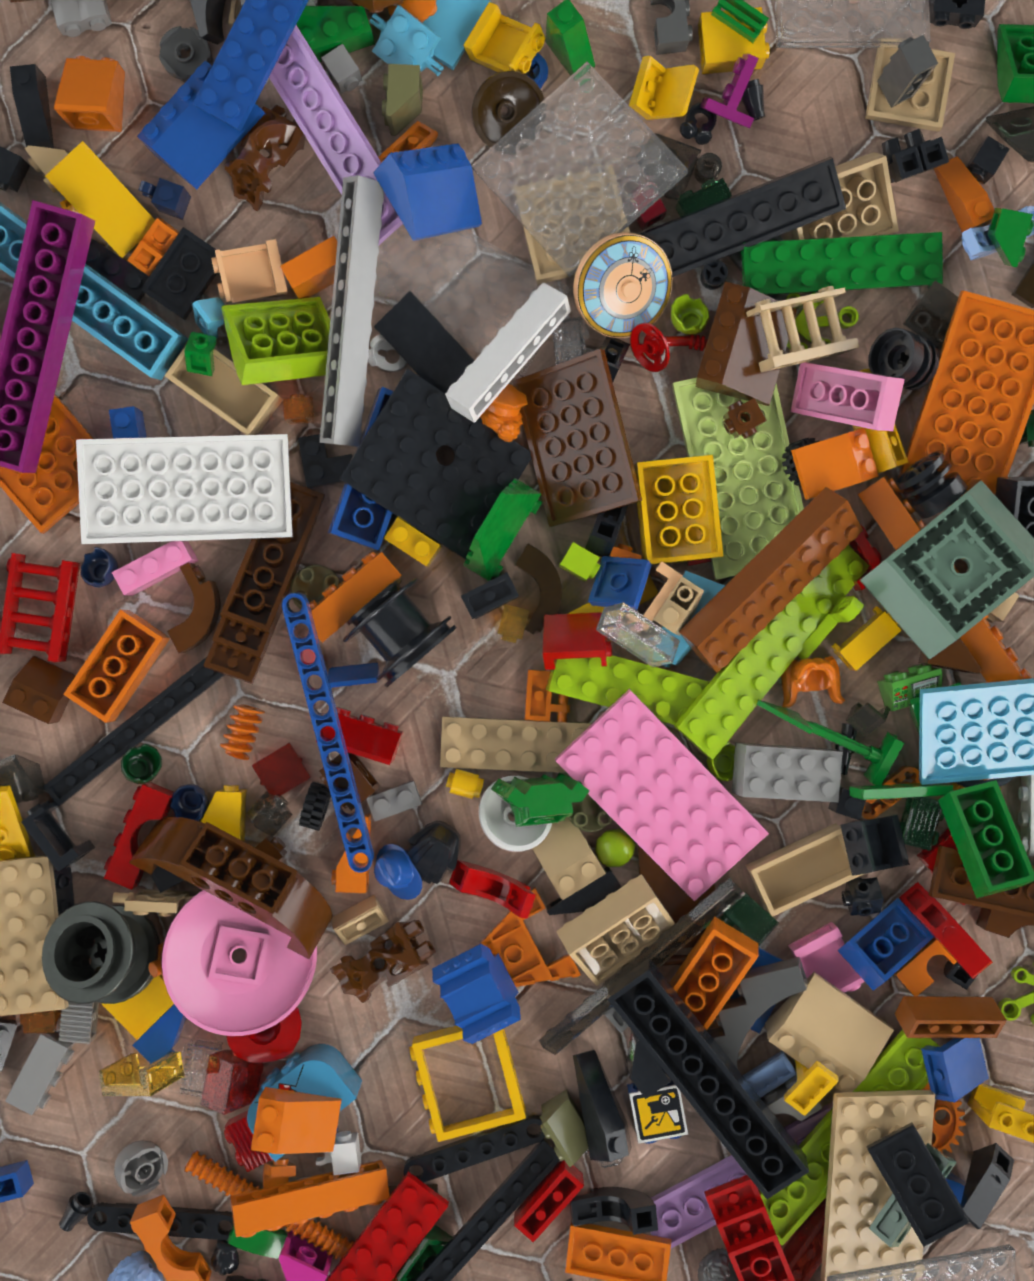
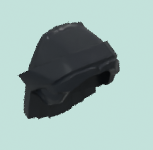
M438 820L431 822L408 840L410 847L406 852L419 872L422 881L429 884L431 882L438 884L444 878L447 870H455L461 839L458 831L446 822Z

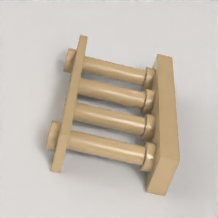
M828 286L819 289V293L773 303H771L770 299L762 300L755 303V308L746 312L747 317L761 316L768 344V359L759 362L761 373L844 354L859 348L857 338L846 340V336L842 335L834 302L835 297L846 293L845 287L834 290V286ZM824 301L833 338L830 340L831 344H826L825 340L822 341L813 303ZM803 305L812 342L809 349H805L804 345L800 343L792 310L793 307ZM782 310L791 347L787 354H783V350L779 349L771 312Z

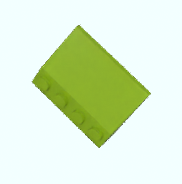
M320 297L222 306L221 310L232 359L241 385L326 375L330 318Z

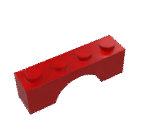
M152 782L137 787L133 795V800H135L133 808L127 811L123 823L126 824L124 830L117 835L114 841L115 852L113 856L110 855L105 863L104 870L107 871L104 879L131 890L140 884L145 871L129 863L139 848V831L147 821L161 820L168 816L174 791Z

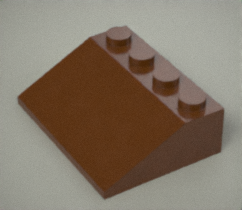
M725 281L695 387L747 401L755 398L758 404L770 406L780 368L761 373L759 362L768 359V344L761 316L747 317L746 312L755 308L756 302L770 299L771 303L778 302V300L750 287ZM792 308L793 314H794V318H795L796 313H797V309ZM782 310L771 312L779 349L783 350V354H785L789 338Z

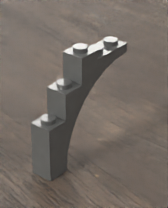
M800 957L749 969L737 986L739 995L742 997L729 999L716 1016L719 1028L707 1030L736 1068L739 1050L746 1034L755 1021L779 1001L807 990L808 980Z

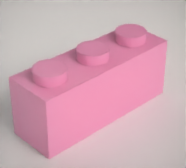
M171 541L115 570L112 574L123 595L133 596L181 571L180 566L188 562L196 563L198 559L188 541Z

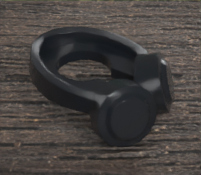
M697 103L689 109L685 122L680 126V132L685 139L694 138L697 144L704 145L712 139L711 132L716 125L717 115L701 108V103ZM698 113H702L708 118V122L704 123L701 128L696 126L697 120L695 115Z

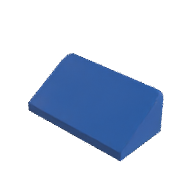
M378 663L331 667L328 671L331 688L379 682L376 680L380 675Z

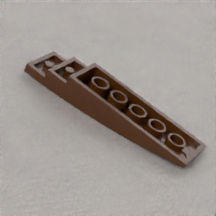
M290 482L293 537L251 539L220 613L222 617L212 638L213 644L203 665L205 668L252 685L283 610V599L290 592L292 580L298 571L325 497L323 493Z

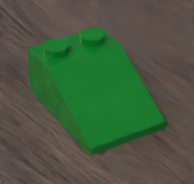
M999 24L997 28V86L1002 102L1034 103V25Z

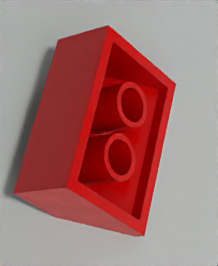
M336 707L349 753L390 765L395 760L403 731L398 730V725L384 722V725L374 723L375 718L360 714V718L350 715V710ZM331 726L323 727V736L328 739L335 737L334 728Z

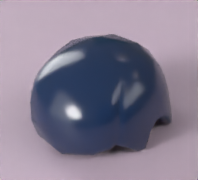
M94 547L95 551L84 555L80 576L90 586L105 587L115 579L112 572L118 569V562L114 555L107 550Z
M195 784L180 786L173 793L170 808L173 809L175 817L196 821L203 818L209 806V800L205 791Z

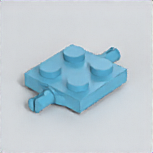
M399 5L387 22L376 13L372 15L370 23L381 31L380 37L372 50L374 54L387 64L420 65L421 72L428 68L437 76L442 73L440 71H443L444 67L433 59L434 50L441 39L440 36Z

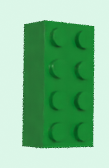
M997 780L950 791L938 800L976 899L1022 887L1034 881V870Z

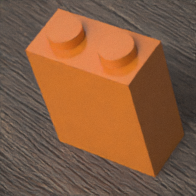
M335 236L328 238L280 266L299 299L309 298L334 284L337 240Z

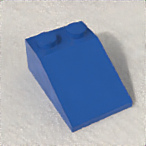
M897 898L837 951L874 991L894 975L934 936Z

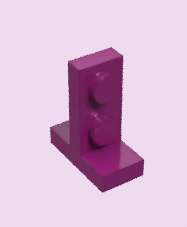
M743 54L742 58L739 57L733 68V73H735L731 84L728 83L722 93L723 103L703 97L700 107L738 125L750 128L754 118L736 109L759 58L751 54Z

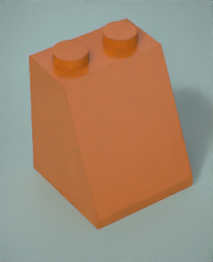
M77 56L76 59L66 58L54 104L55 111L71 129L122 132L125 71L118 61L108 57H103L101 60H93L85 56Z

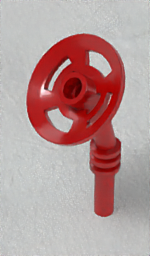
M641 323L634 327L630 338L635 358L641 366L651 372H659L666 368L670 359L669 347L688 346L689 349L694 347V350L699 348L700 351H703L708 341L703 335L701 338L700 335H696V337L694 335L664 336L657 327L650 323ZM643 331L646 336L643 343H640V333ZM665 349V358L662 362L661 356L663 355ZM644 353H645V354L647 355V357H649L651 360H654V363L651 362L650 360H648V359L646 358V356L644 355Z

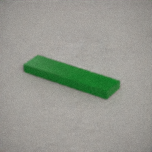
M911 783L851 786L850 796L862 800L944 796L953 791V785L945 783L928 785Z

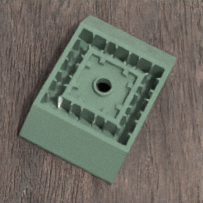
M981 480L863 577L860 582L925 656L931 659L958 640L1034 577V538ZM958 559L964 560L967 563L968 568L964 574H960L954 569V562Z

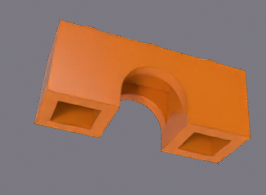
M935 937L894 974L913 996H918L934 982L927 972V963L931 957L943 955L952 964L957 962Z

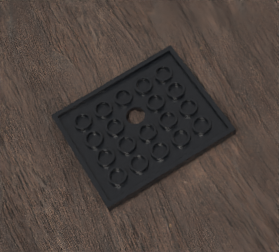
M406 369L339 480L466 560L468 552H471L469 549L476 533L500 493L515 478L519 480L531 460V452L514 440L512 442H505L500 439L493 429L482 423L480 417L474 423L453 410L445 393L411 370ZM443 445L449 446L454 452V460L447 466L439 464L436 457L437 449Z

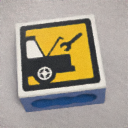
M672 1080L647 1099L644 1098L634 1083L627 1084L638 1144H650L661 1139H677L683 1135H688L681 1092Z

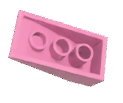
M807 362L801 363L790 412L873 430L893 431L904 379Z

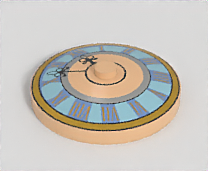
M631 232L609 235L599 240L587 251L577 268L573 286L577 310L582 319L597 332L613 338L630 337L634 327L641 323L653 325L665 310L672 290V271L664 251L647 237Z

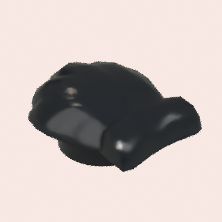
M217 1240V1247L211 1256L213 1270L221 1276L232 1274L239 1266L238 1248L228 1244L226 1240Z

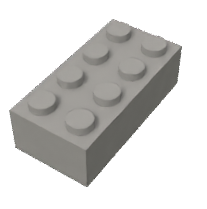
M736 742L731 793L741 797L839 802L843 752L828 748Z

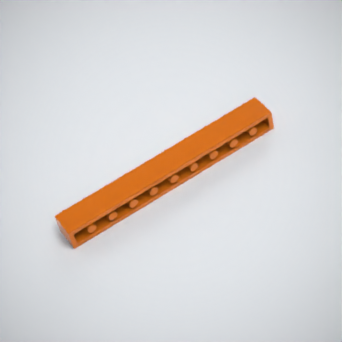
M884 476L860 492L858 496L895 550H897L923 529L926 523L922 519L920 521L917 520L913 514L916 510L913 508L908 498L903 500L899 494L900 489L896 485V480L893 477L889 479L888 476ZM989 615L960 637L980 666V673L987 683L1032 678L1026 668L1021 670L1016 663L1019 659L1011 647L1006 648L1001 640L1004 637L996 625L991 627L986 619Z

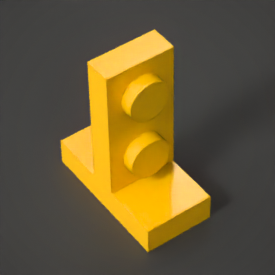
M795 1060L797 1082L784 1094V1101L805 1116L837 1084L838 1076L819 1061H816L808 1069Z

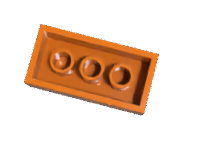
M371 551L361 560L363 562L361 567L357 570L352 567L342 576L344 579L342 583L337 587L333 583L322 592L324 596L322 600L318 603L315 600L309 603L317 635L322 643L347 623L370 600L402 576L383 552L378 551L375 553Z
M120 609L63 695L105 723L116 721L170 640V637L132 611Z
M714 916L669 982L706 1030L758 958V943Z

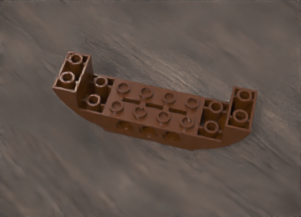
M167 817L157 821L129 862L150 875L159 866L291 937L287 948L307 959H310L333 917L331 908L325 898L309 881L297 873L298 870L208 822L202 823L182 817Z

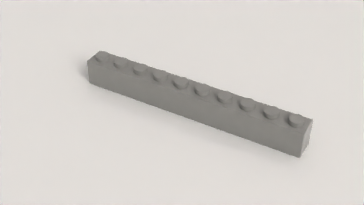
M359 175L343 178L319 442L359 447L362 437V415L365 408L364 394L367 385V362L369 360V341L372 332L371 319L374 308V287L377 280L376 266L379 255V234L382 226L381 213L384 201V191L379 182Z

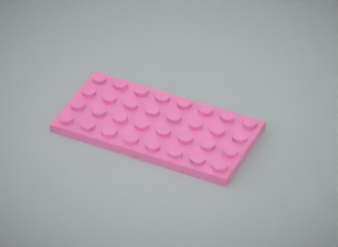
M630 689L555 758V761L574 780L581 782L589 790L588 794L694 901L769 834Z

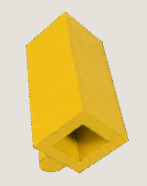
M878 606L872 609L875 615L840 646L836 643L831 646L834 650L833 652L849 670L857 671L901 631L889 613L882 611Z

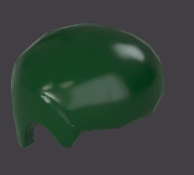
M148 744L130 748L121 760L122 774L126 780L136 784H145L154 780L162 767L160 753L156 748Z

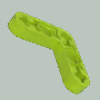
M855 596L841 597L802 645V650L797 656L801 660L808 658L838 622L852 621L863 609L864 604Z

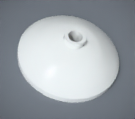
M507 776L501 778V780L507 782L508 784H510L514 777H517L519 779H528L522 776ZM495 782L492 783L484 792L479 804V821L488 839L496 846L512 852L530 850L539 845L548 835L552 823L516 827L515 820L511 821L508 818V813L513 814L510 804L491 790Z

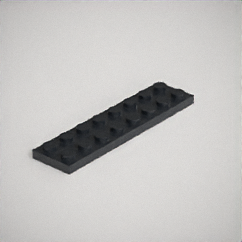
M828 157L639 234L655 242L664 251L671 266L672 277L741 251L744 249V246L751 247L845 210L846 205L834 160L832 157Z

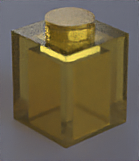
M504 605L498 634L502 635L501 640L516 643L517 639H523L529 610Z

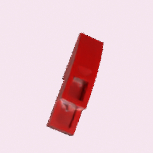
M919 882L915 883L899 899L971 978L974 979L993 963L992 960L934 897L928 895L929 893Z

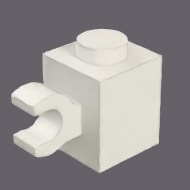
M350 1131L337 1133L333 1152H323L325 1156L316 1159V1165L318 1166L332 1162L333 1175L359 1172L362 1160L358 1133H351Z

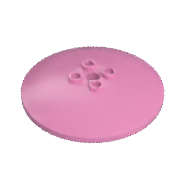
M202 890L180 909L171 922L162 949V975L171 1000L178 1010L192 1023L204 1030L220 1035H250L276 1025L299 1005L307 993L315 973L317 946L310 959H307L287 948L291 939L290 936ZM237 948H243L246 953L245 959L239 963L234 962L232 959L233 951Z

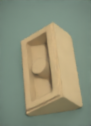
M372 895L333 916L331 922L334 932L344 945H347L388 923L389 920L375 895Z

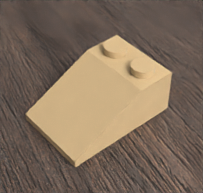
M568 817L564 821L552 823L546 838L539 845L532 848L562 900L606 874L583 833L572 824Z

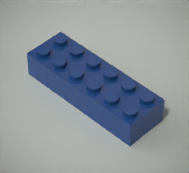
M384 387L378 389L360 443L388 400L392 390ZM344 484L328 533L374 550H379L392 513L349 485Z

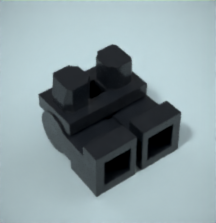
M920 129L904 135L907 145L906 149L901 150L898 137L882 143L883 155L887 157L891 183H897L949 162L943 138L939 137L934 140L925 141Z

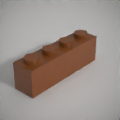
M903 996L894 1013L907 1038H997L1007 1021L993 997Z

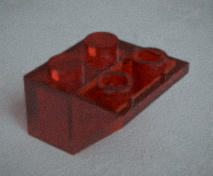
M223 1050L210 1054L200 1105L223 1115L250 1105L259 1091L264 1064L247 1062L240 1059L232 1050Z

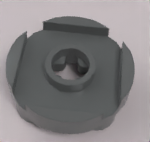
M174 27L167 31L160 41L159 58L162 65L172 77L180 79L182 82H186L204 61H207L209 64L212 63L210 46L207 40L200 38L199 31L195 28ZM182 49L186 51L191 49L190 56L187 58H180L182 56L180 51Z

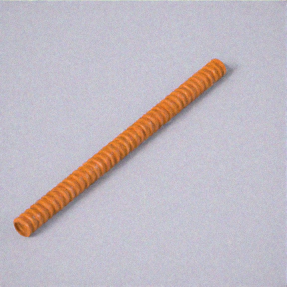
M198 1150L192 1154L185 1166L184 1172L190 1171L192 1172L191 1176L197 1175L199 1176L198 1180L204 1179L205 1184L211 1183L212 1188L218 1187V1191L226 1192L225 1195L227 1197L229 1194L233 1196L260 1189L258 1185L254 1187L253 1182L247 1183L246 1178H239V1174H236V1176L232 1174V1170L227 1171V1167H220L219 1162L213 1163L212 1158L206 1159L205 1154L199 1155L200 1151ZM314 1218L303 1224L296 1225L291 1223L282 1226V1228L286 1227L288 1232L293 1231L294 1236L300 1235L301 1240L307 1239L308 1244L314 1243L313 1247H321L320 1251L324 1252L326 1250L327 1255L333 1254L336 1260L338 1258L342 1259L354 1243L353 1240L349 1242L346 1236L342 1238L340 1233L335 1234L334 1229L328 1230L327 1225L321 1226L320 1221L314 1222ZM397 1274L392 1279V1281H398V1279L396 1278Z

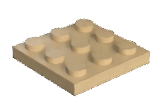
M881 40L877 47L865 119L939 132L943 127L955 53L931 49L938 61L937 66L913 97L891 108L877 81L883 73L882 69L891 61L890 57L897 52L900 43Z

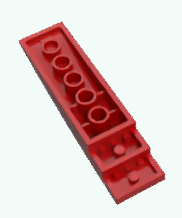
M748 1175L704 1191L739 1281H795L759 1190Z

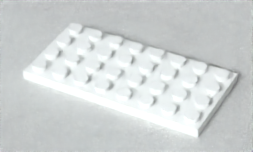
M288 434L76 440L81 544L293 537Z

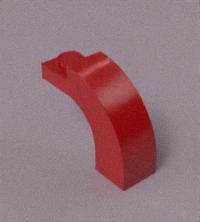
M457 860L455 870L452 872L449 884L458 891L494 901L518 917L528 919L536 894L530 891L531 887L512 877L461 860Z

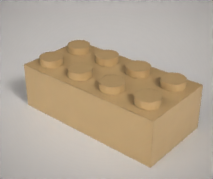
M183 349L165 374V377L245 435H258L283 399L262 383L241 385L234 363L215 349L213 350L215 370L212 376L187 372Z
M836 823L745 865L766 911L772 917L863 875L852 876L841 826Z

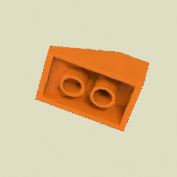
M865 428L791 450L805 500L816 497L825 487L836 491L879 476Z
M265 1087L259 1097L251 1150L272 1154L333 1152L342 1099Z

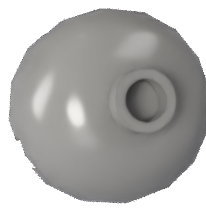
M140 1140L130 1143L118 1154L115 1161L114 1176L119 1187L126 1194L130 1193L136 1197L148 1194L160 1184L158 1180L162 1173L166 1174L168 1169L167 1156L161 1148L151 1141Z

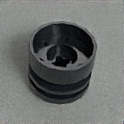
M895 327L885 330L876 338L868 355V366L871 373L904 379L903 389L916 390L928 384L936 374L939 366V351L936 344L930 339Z
M936 451L919 459L896 481V485L900 490L905 489L903 494L906 498L917 495L911 504L922 519L932 517L952 505L968 488L958 472L945 475L952 465L949 461H944L946 457L942 451Z

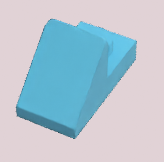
M219 297L198 300L192 303L197 326L203 334L212 335L218 338L217 328L225 324L221 310L225 304Z

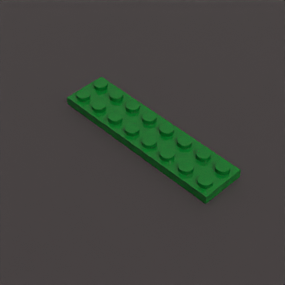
M942 232L761 242L751 247L744 246V249L741 250L743 286L750 287L765 295L812 293L828 286H834V290L845 287L846 291L943 284Z

